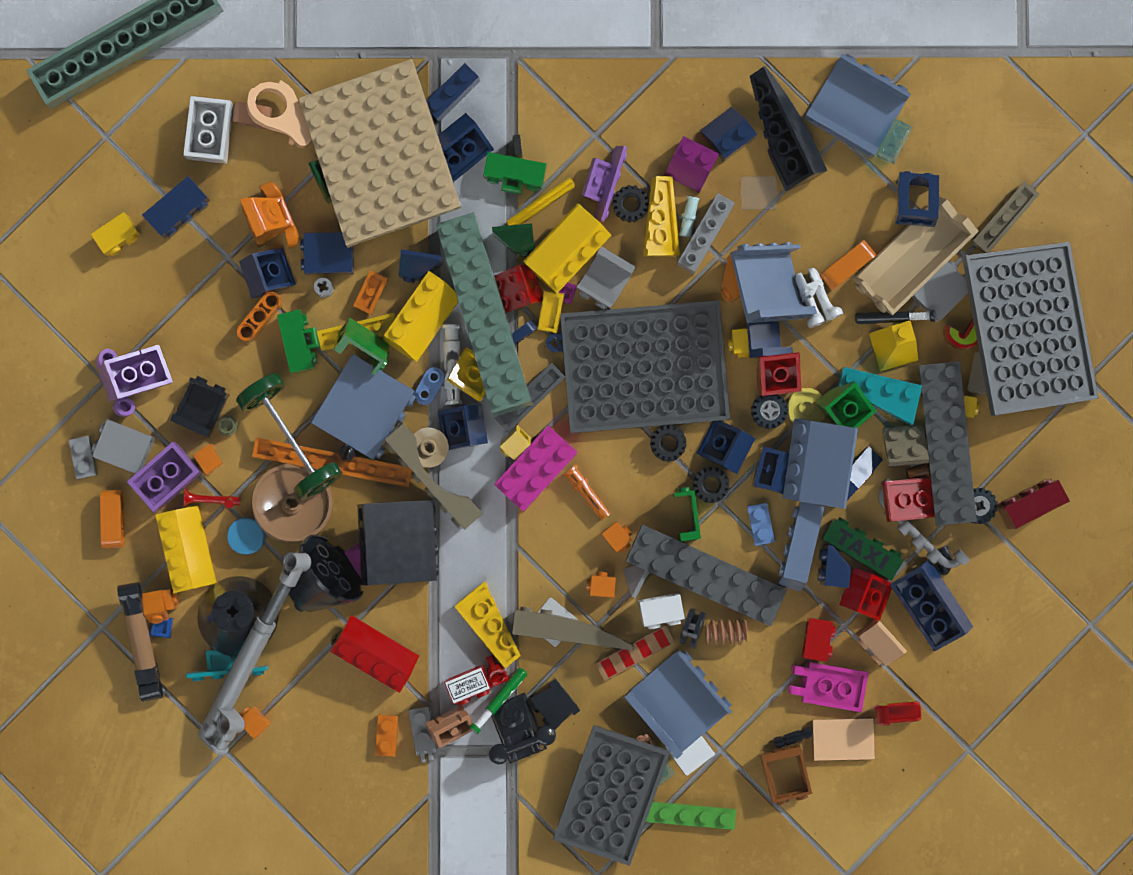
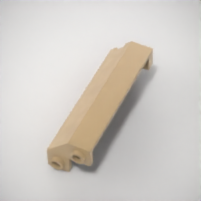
M939 197V216L935 227L907 225L853 278L857 283L856 288L863 295L866 294L870 297L881 312H888L893 315L979 231L968 217L958 214L947 199Z

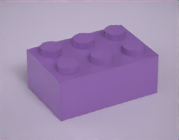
M172 442L130 478L127 483L153 512H159L203 472L178 443Z

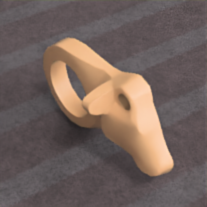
M281 80L279 83L265 82L250 90L246 107L249 116L256 124L288 135V144L292 146L295 143L297 147L305 148L312 142L303 109L299 107L297 97L288 84ZM265 92L277 94L284 101L285 112L275 118L264 116L256 107L255 101L257 96Z

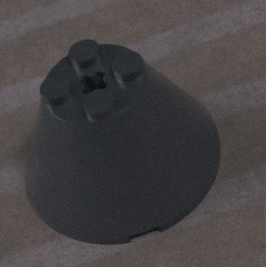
M309 535L306 537L298 553L308 554L311 559L310 568L302 572L296 586L292 587L288 593L299 612H314L354 603L362 597L364 592L361 591V578L345 555V551L339 545L334 547L327 542L329 541L328 538L321 535Z
M244 576L228 577L215 583L204 594L198 608V627L204 640L216 651L224 655L237 657L258 616L263 615L272 597L271 592L259 581ZM235 611H239V613L235 614V616L232 618L233 613ZM277 615L276 619L274 620V623L276 624V626H275L273 632L271 633V636H270L269 640H271V638L273 637V635H274V633H275V631H276L277 624H278V615Z

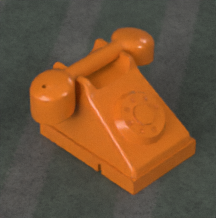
M270 181L259 186L265 198L245 197L240 199L244 216L258 248L266 245V242L284 232L288 249L298 245V230L295 227L282 193L275 183Z

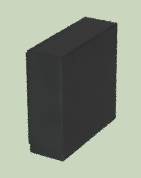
M513 135L514 156L516 158H523L520 135Z

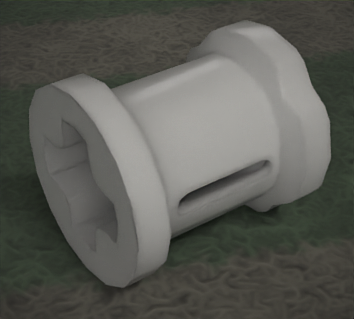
M319 278L314 283V290L319 296L326 298L333 294V285L327 278ZM326 284L328 290H323L322 292V290L319 287L320 285L324 286Z

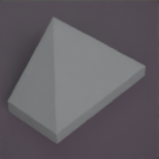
M634 565L623 569L631 597L636 598L649 572Z

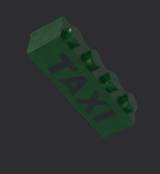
M839 517L838 520L832 518L821 540L887 580L892 581L904 561L900 558L901 554L892 548L889 551L883 548L884 543L875 538L870 540L865 537L867 533L857 527L855 530L848 526L849 522Z

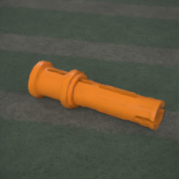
M576 464L566 471L563 477H567L573 485V490L579 491L602 521L611 513L587 484L588 479L583 477Z

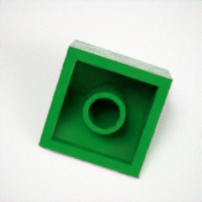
M855 381L829 390L815 402L831 424L858 428L877 412Z

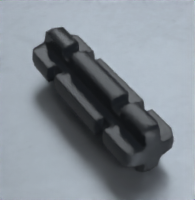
M806 727L802 731L797 730L785 734L784 737H775L773 741L775 747L779 749L785 747L784 745L786 744L788 746L803 741L802 739L812 738L813 733L810 727Z

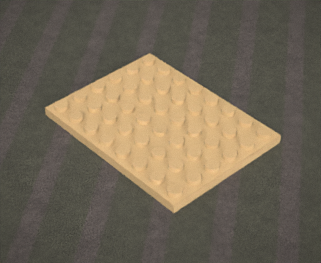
M412 59L299 98L347 247L462 208Z

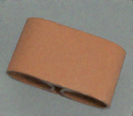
M235 102L232 123L267 129L256 124L251 119L247 111V103ZM256 105L261 114L271 117V108Z

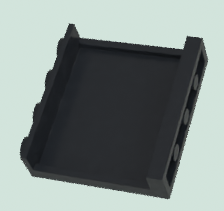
M432 500L357 504L362 585L437 581V576L439 575V568L436 564L438 548L435 544L437 529L433 516H435V506Z

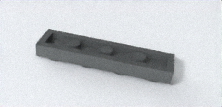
M551 363L527 386L533 405L496 416L494 419L507 432H510L566 377Z

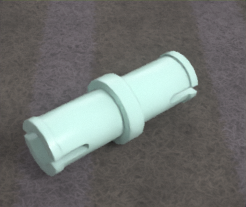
M687 196L685 210L681 215L683 220L679 233L680 236L692 237L694 221H697L696 211L699 201L697 197Z

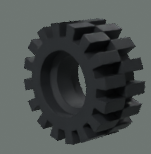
M627 185V187L623 186L616 192L613 199V210L622 221H627V223L637 222L647 213L649 199L642 188H638L636 185ZM635 197L638 200V208L634 211H627L623 207L625 198Z
M665 425L659 427L653 433L650 446L652 453L657 458L669 462L682 456L687 446V440L683 431L678 427ZM669 435L676 440V447L672 451H665L661 447V439L664 436Z
M703 468L693 479L695 494L704 502H718L728 493L730 486L729 478L720 468ZM708 477L716 478L719 483L718 489L713 493L707 492L703 487V482Z

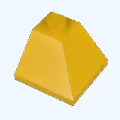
M911 321L869 333L880 372L919 361L917 343Z

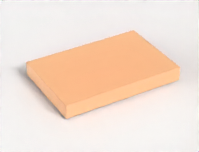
M873 718L812 719L814 761L875 759Z

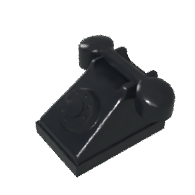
M525 692L507 699L496 713L491 715L502 744H495L490 748L489 759L497 765L505 763L508 759L511 764L547 749V746L555 741L556 731L551 725L538 726Z

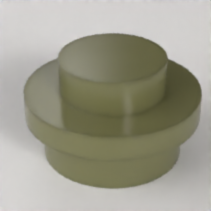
M224 416L218 421V430L223 435H233L238 429V423L232 416Z

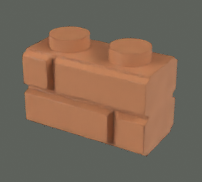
M462 705L425 723L431 739L439 749L472 732L469 728L472 724L471 717Z

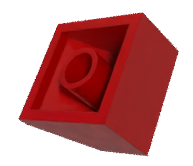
M799 352L759 357L756 369L757 388L762 396L802 391Z
M853 568L850 574L849 588H845L839 605L880 621L892 591L891 582Z

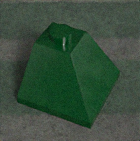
M532 223L492 227L493 236L514 254H519V257H528L535 249Z

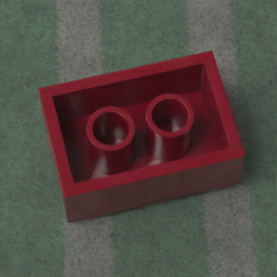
M1052 478L1044 479L1036 484L1037 487L1035 489L1033 487L1024 489L1018 493L1019 497H1009L1001 501L1002 505L997 508L1007 529H1017L1070 502L1060 481L1052 480Z

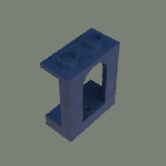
M911 171L899 172L896 184H898V204L895 224L935 227L939 216V175H933L932 173L918 174ZM909 185L929 187L928 210L909 209Z

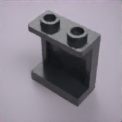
M197 376L196 379L190 377L189 386L176 414L173 413L170 421L210 438L230 394L225 393L226 388L217 384L214 387L207 385L208 380Z

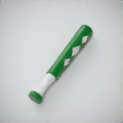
M518 668L485 708L486 710L481 717L469 726L475 734L481 732L480 728L487 719L496 713L527 677L526 670Z

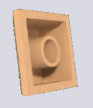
M874 619L856 635L860 639L857 641L865 651L869 649L873 653L871 658L878 665L882 663L884 666H888L907 652L878 620Z

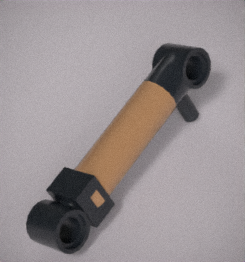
M139 582L118 585V598L125 616L136 667L134 673L140 699L142 702L162 699L163 687L159 679L158 664L155 663L147 622L144 616L141 585Z

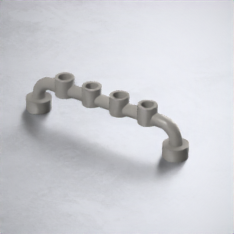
M881 489L878 498L879 503L885 509L883 489ZM908 520L897 521L900 524L897 528L905 536L909 533L914 538L911 542L919 550L924 548L928 552L926 557L933 564L938 561L946 568H955L961 563L965 566L970 561L969 557L960 549L953 554L956 557L955 559L947 560Z

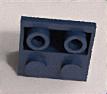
M761 447L752 487L783 494L789 453Z
M823 545V549L819 551V561H822V567L818 569L817 581H820V585L849 588L851 567L832 545Z

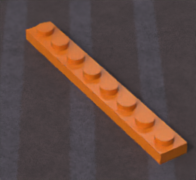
M255 438L252 457L305 467L291 444ZM299 446L313 469H319L334 462L337 463L343 472L342 475L410 488L413 471L409 467L404 468L401 465L354 457L352 461L345 462L340 458L339 453Z

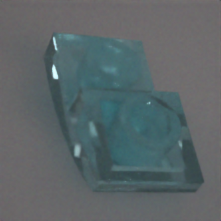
M895 119L876 156L895 164L912 132L913 126Z

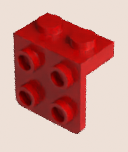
M526 264L518 265L494 275L505 314L527 305L542 303L543 292L539 287L537 275Z

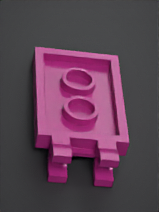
M808 662L807 667L792 665L791 673L803 675L801 687L789 685L788 693L801 695L802 702L862 712L868 672Z

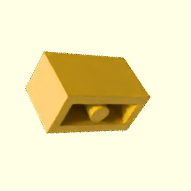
M125 212L91 233V236L106 256H115L121 251V247L126 244H133L138 240L137 237L141 235Z

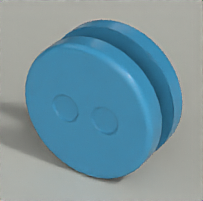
M240 518L230 525L227 532V541L235 552L242 555H250L258 552L263 547L266 541V533L258 526L255 519Z

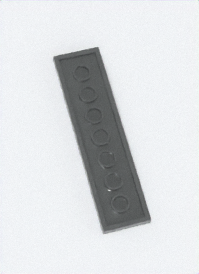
M960 361L919 365L935 525L977 522Z
M642 524L625 560L630 564L769 626L772 625L787 589Z

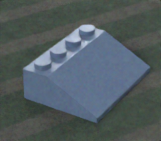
M795 418L783 498L846 509L858 428Z

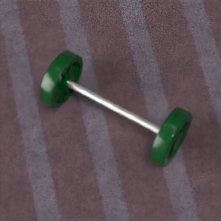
M273 373L257 380L244 389L237 396L236 402L242 411H250L265 404L309 472V475L294 487V492L299 500H307L334 484L342 476L343 472L337 463L334 462L316 471L313 469L269 401L281 392L285 386L280 375Z

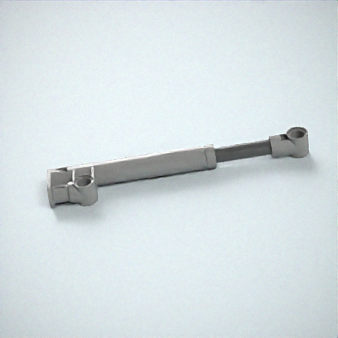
M287 553L283 560L284 568L279 576L280 582L263 615L258 616L198 731L199 738L218 755H227L230 741H233L236 734L244 730V719L233 707L276 626L274 620L292 587L296 586L302 572L307 571L311 566L310 556L306 553Z

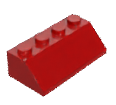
M350 615L330 648V652L398 693L405 686L419 658V655L353 615Z

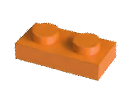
M370 270L353 307L372 315L389 279Z
M378 714L375 755L396 756L399 716Z

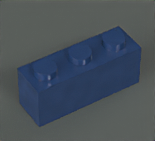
M466 63L427 100L431 116L437 123L480 82L479 76Z

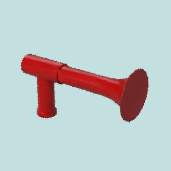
M185 488L184 508L190 503H215L225 505L228 509L232 508L233 505L240 506L241 497L196 495L188 492Z

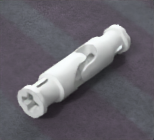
M442 325L445 331L443 361L445 370L446 367L448 369L444 378V388L447 390L445 405H463L461 390L447 381L457 360L452 359L446 363L448 353L455 352L458 357L461 355V342L458 338L460 325Z

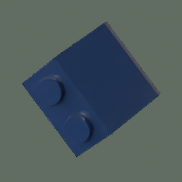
M732 107L700 130L723 162L752 142L757 136V133L747 120Z
M283 248L252 253L239 261L252 299L263 297L267 292L276 293L296 285Z
M482 404L464 405L438 412L440 429L447 438L449 450L488 443Z
M713 421L696 454L737 474L755 438L727 423Z

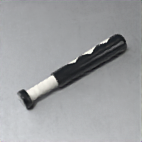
M935 310L923 313H910V311L895 312L893 315L888 312H858L855 314L856 324L894 323L911 320L936 321Z

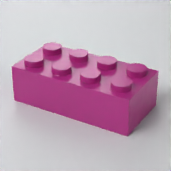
M547 426L494 485L525 512L578 452L550 426Z

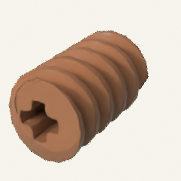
M713 619L710 620L709 625L706 621V644L709 645L711 639H713L715 645L718 644L719 639H721L723 645L726 644L727 639H729L731 645L734 644L735 640L738 641L739 645L742 644L743 640L747 643V621L743 620L741 626L738 620L734 621L733 626L730 620H727L725 625L722 620H719L717 625Z

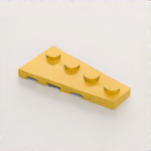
M656 176L651 181L643 257H676L680 255L673 177Z
M484 581L456 604L454 608L503 668L506 669L521 655Z

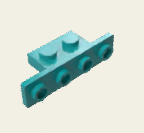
M207 650V670L188 672L186 678H192V681L204 680L205 676H212V679L224 678V675L229 673L236 657L224 655L216 650ZM269 665L255 666L252 675H263L264 671L269 669Z

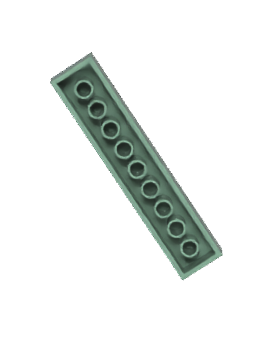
M149 0L26 71L45 104L53 109L224 11L218 0Z
M472 212L437 223L438 234L492 414L495 417L533 405L475 213Z

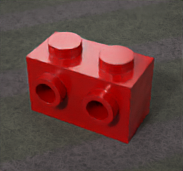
M807 617L802 658L825 662L828 661V658H831L833 646H830L831 638H834L836 631L833 621Z

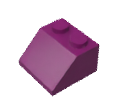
M683 136L664 175L673 177V180L700 193L719 154Z

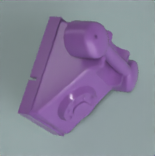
M159 345L117 357L113 350L104 349L97 355L95 360L96 366L100 370L98 376L101 377L108 395L107 400L109 402L115 400L112 408L119 417H128L135 410L134 402L127 397L169 385L173 382Z

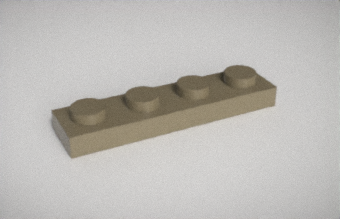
M1024 181L974 238L972 243L982 252L989 253L1040 194Z

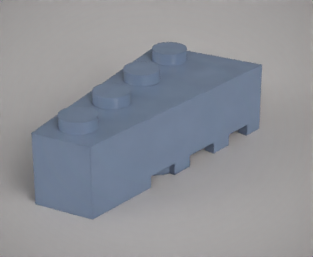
M800 502L798 507L794 506L792 513L794 522L788 530L787 536L790 538L788 544H785L783 555L785 557L778 572L780 575L778 586L800 592L807 584L824 507L806 502Z

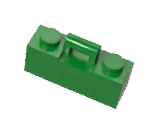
M488 152L483 177L487 179L488 183L499 184V181L503 182L501 191L521 195L522 186H526L528 191L537 192L538 189H543L547 163ZM507 181L517 182L519 184L518 186L507 184Z
M300 309L278 314L277 319L290 373L293 375L316 369L315 364H318L315 352L312 353L311 349L320 347L316 327L306 329V325H309L308 317ZM305 334H309V335H310V339H311V343H312V344H310V345L307 344V339H306V335H305Z

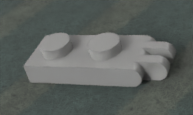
M429 706L409 709L416 755L421 756L422 763L426 762L425 754L429 755V761H434L433 753L436 752V745L431 739L425 724L431 720Z

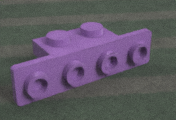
M615 146L610 163L598 158H592L581 196L598 202L593 217L600 223H604L609 215L608 208L615 195L616 182L621 176L620 169L622 163L627 156L626 146Z

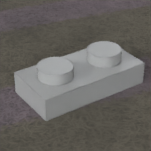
M90 436L69 440L76 479L97 476L95 459L92 457Z

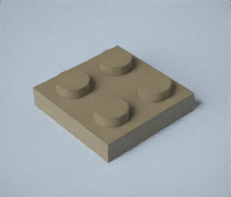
M923 425L883 428L882 433L888 467L929 462Z

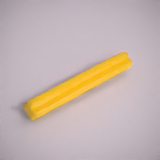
M567 178L508 219L506 224L519 225L524 223L575 187L574 182Z

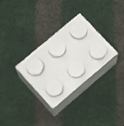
M190 97L184 156L188 160L227 164L234 105L230 100Z
M678 593L638 600L642 624L644 627L647 626L648 629L660 628V624L666 622L669 626L681 624L680 620L685 619L681 596Z

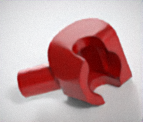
M494 656L486 657L489 665L487 673L492 687L509 680L506 670L500 663H496Z

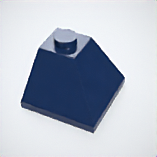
M401 249L399 277L403 278V282L415 283V280L421 281L428 271L432 273L442 266L443 259L439 255Z

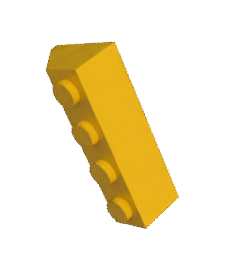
M577 203L523 262L547 287L558 293L611 237V234L597 219Z
M428 271L384 334L383 341L417 363L458 304L456 292L445 281Z
M199 505L156 514L173 593L217 583Z

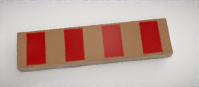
M666 625L631 643L634 645L633 650L620 649L595 664L604 681L669 647L675 641Z

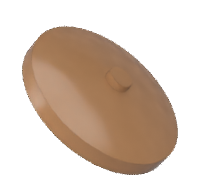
M291 464L276 466L267 471L254 488L251 502L254 519L264 533L277 541L301 543L309 535H318L330 519L333 499L329 487L303 501L299 500L294 492V487L309 475L305 467Z

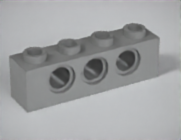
M717 193L680 257L677 266L693 275L695 274L735 204L733 201Z

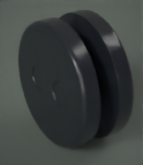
M690 608L682 628L679 643L685 645L688 636L692 637L690 647L696 648L704 627L706 613L701 611L700 615L695 614L696 609Z

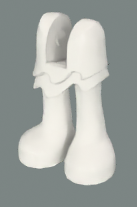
M809 268L808 274L812 281L811 283H806L801 272L795 275L802 303L805 301L806 306L816 307L817 314L809 316L807 320L808 328H813L825 322L824 317L826 322L844 313L840 307H833L830 303L818 271L815 268ZM815 293L823 310L824 317L819 312L813 295Z

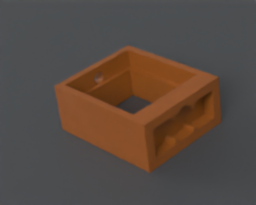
M799 744L760 754L772 803L783 805L789 803V799L804 800L808 798V795L812 794L802 749ZM796 756L804 788L775 794L768 763Z

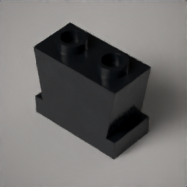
M555 677L549 682L550 687L530 697L532 701L530 706L536 713L541 712L544 716L542 719L544 724L551 725L556 730L571 712L575 715L580 711V708Z

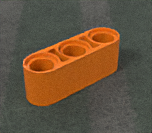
M863 240L825 270L820 277L833 291L877 255L867 242Z
M275 292L264 294L238 326V337L245 342L254 341L282 307V298ZM270 297L277 298L275 306H268V299ZM259 312H263L265 315L262 322H256L255 316ZM245 328H251L252 334L248 338H244L242 334Z
M102 490L100 493L102 548L124 547L123 490Z

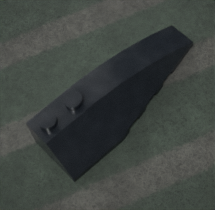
M763 66L750 75L755 101L759 103L760 107L759 117L760 120H763L765 131H763L764 138L768 140L770 148L768 149V154L785 191L814 180L828 171L801 116L767 67Z

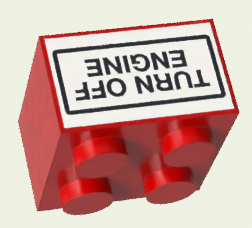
M483 664L444 681L453 705L458 703L459 706L469 703L470 698L477 695V698L488 695L489 690L492 688Z

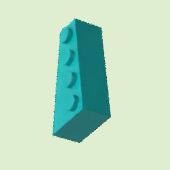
M847 367L841 368L837 387L855 381L874 408L909 426L913 425L922 385Z

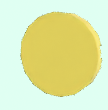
M802 388V391L794 392L789 397L787 403V414L793 423L795 418L821 422L825 415L815 403L822 397L821 393L812 388Z

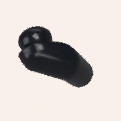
M947 545L938 548L947 560H953ZM940 563L937 567V572L940 575H947L951 568H946Z

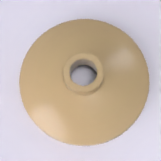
M423 428L414 434L417 439L419 460L423 467L431 468L438 466L446 459L449 444L441 431L435 428ZM431 444L433 450L427 452L425 449L426 445Z

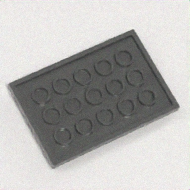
M593 725L553 840L630 866L670 751Z

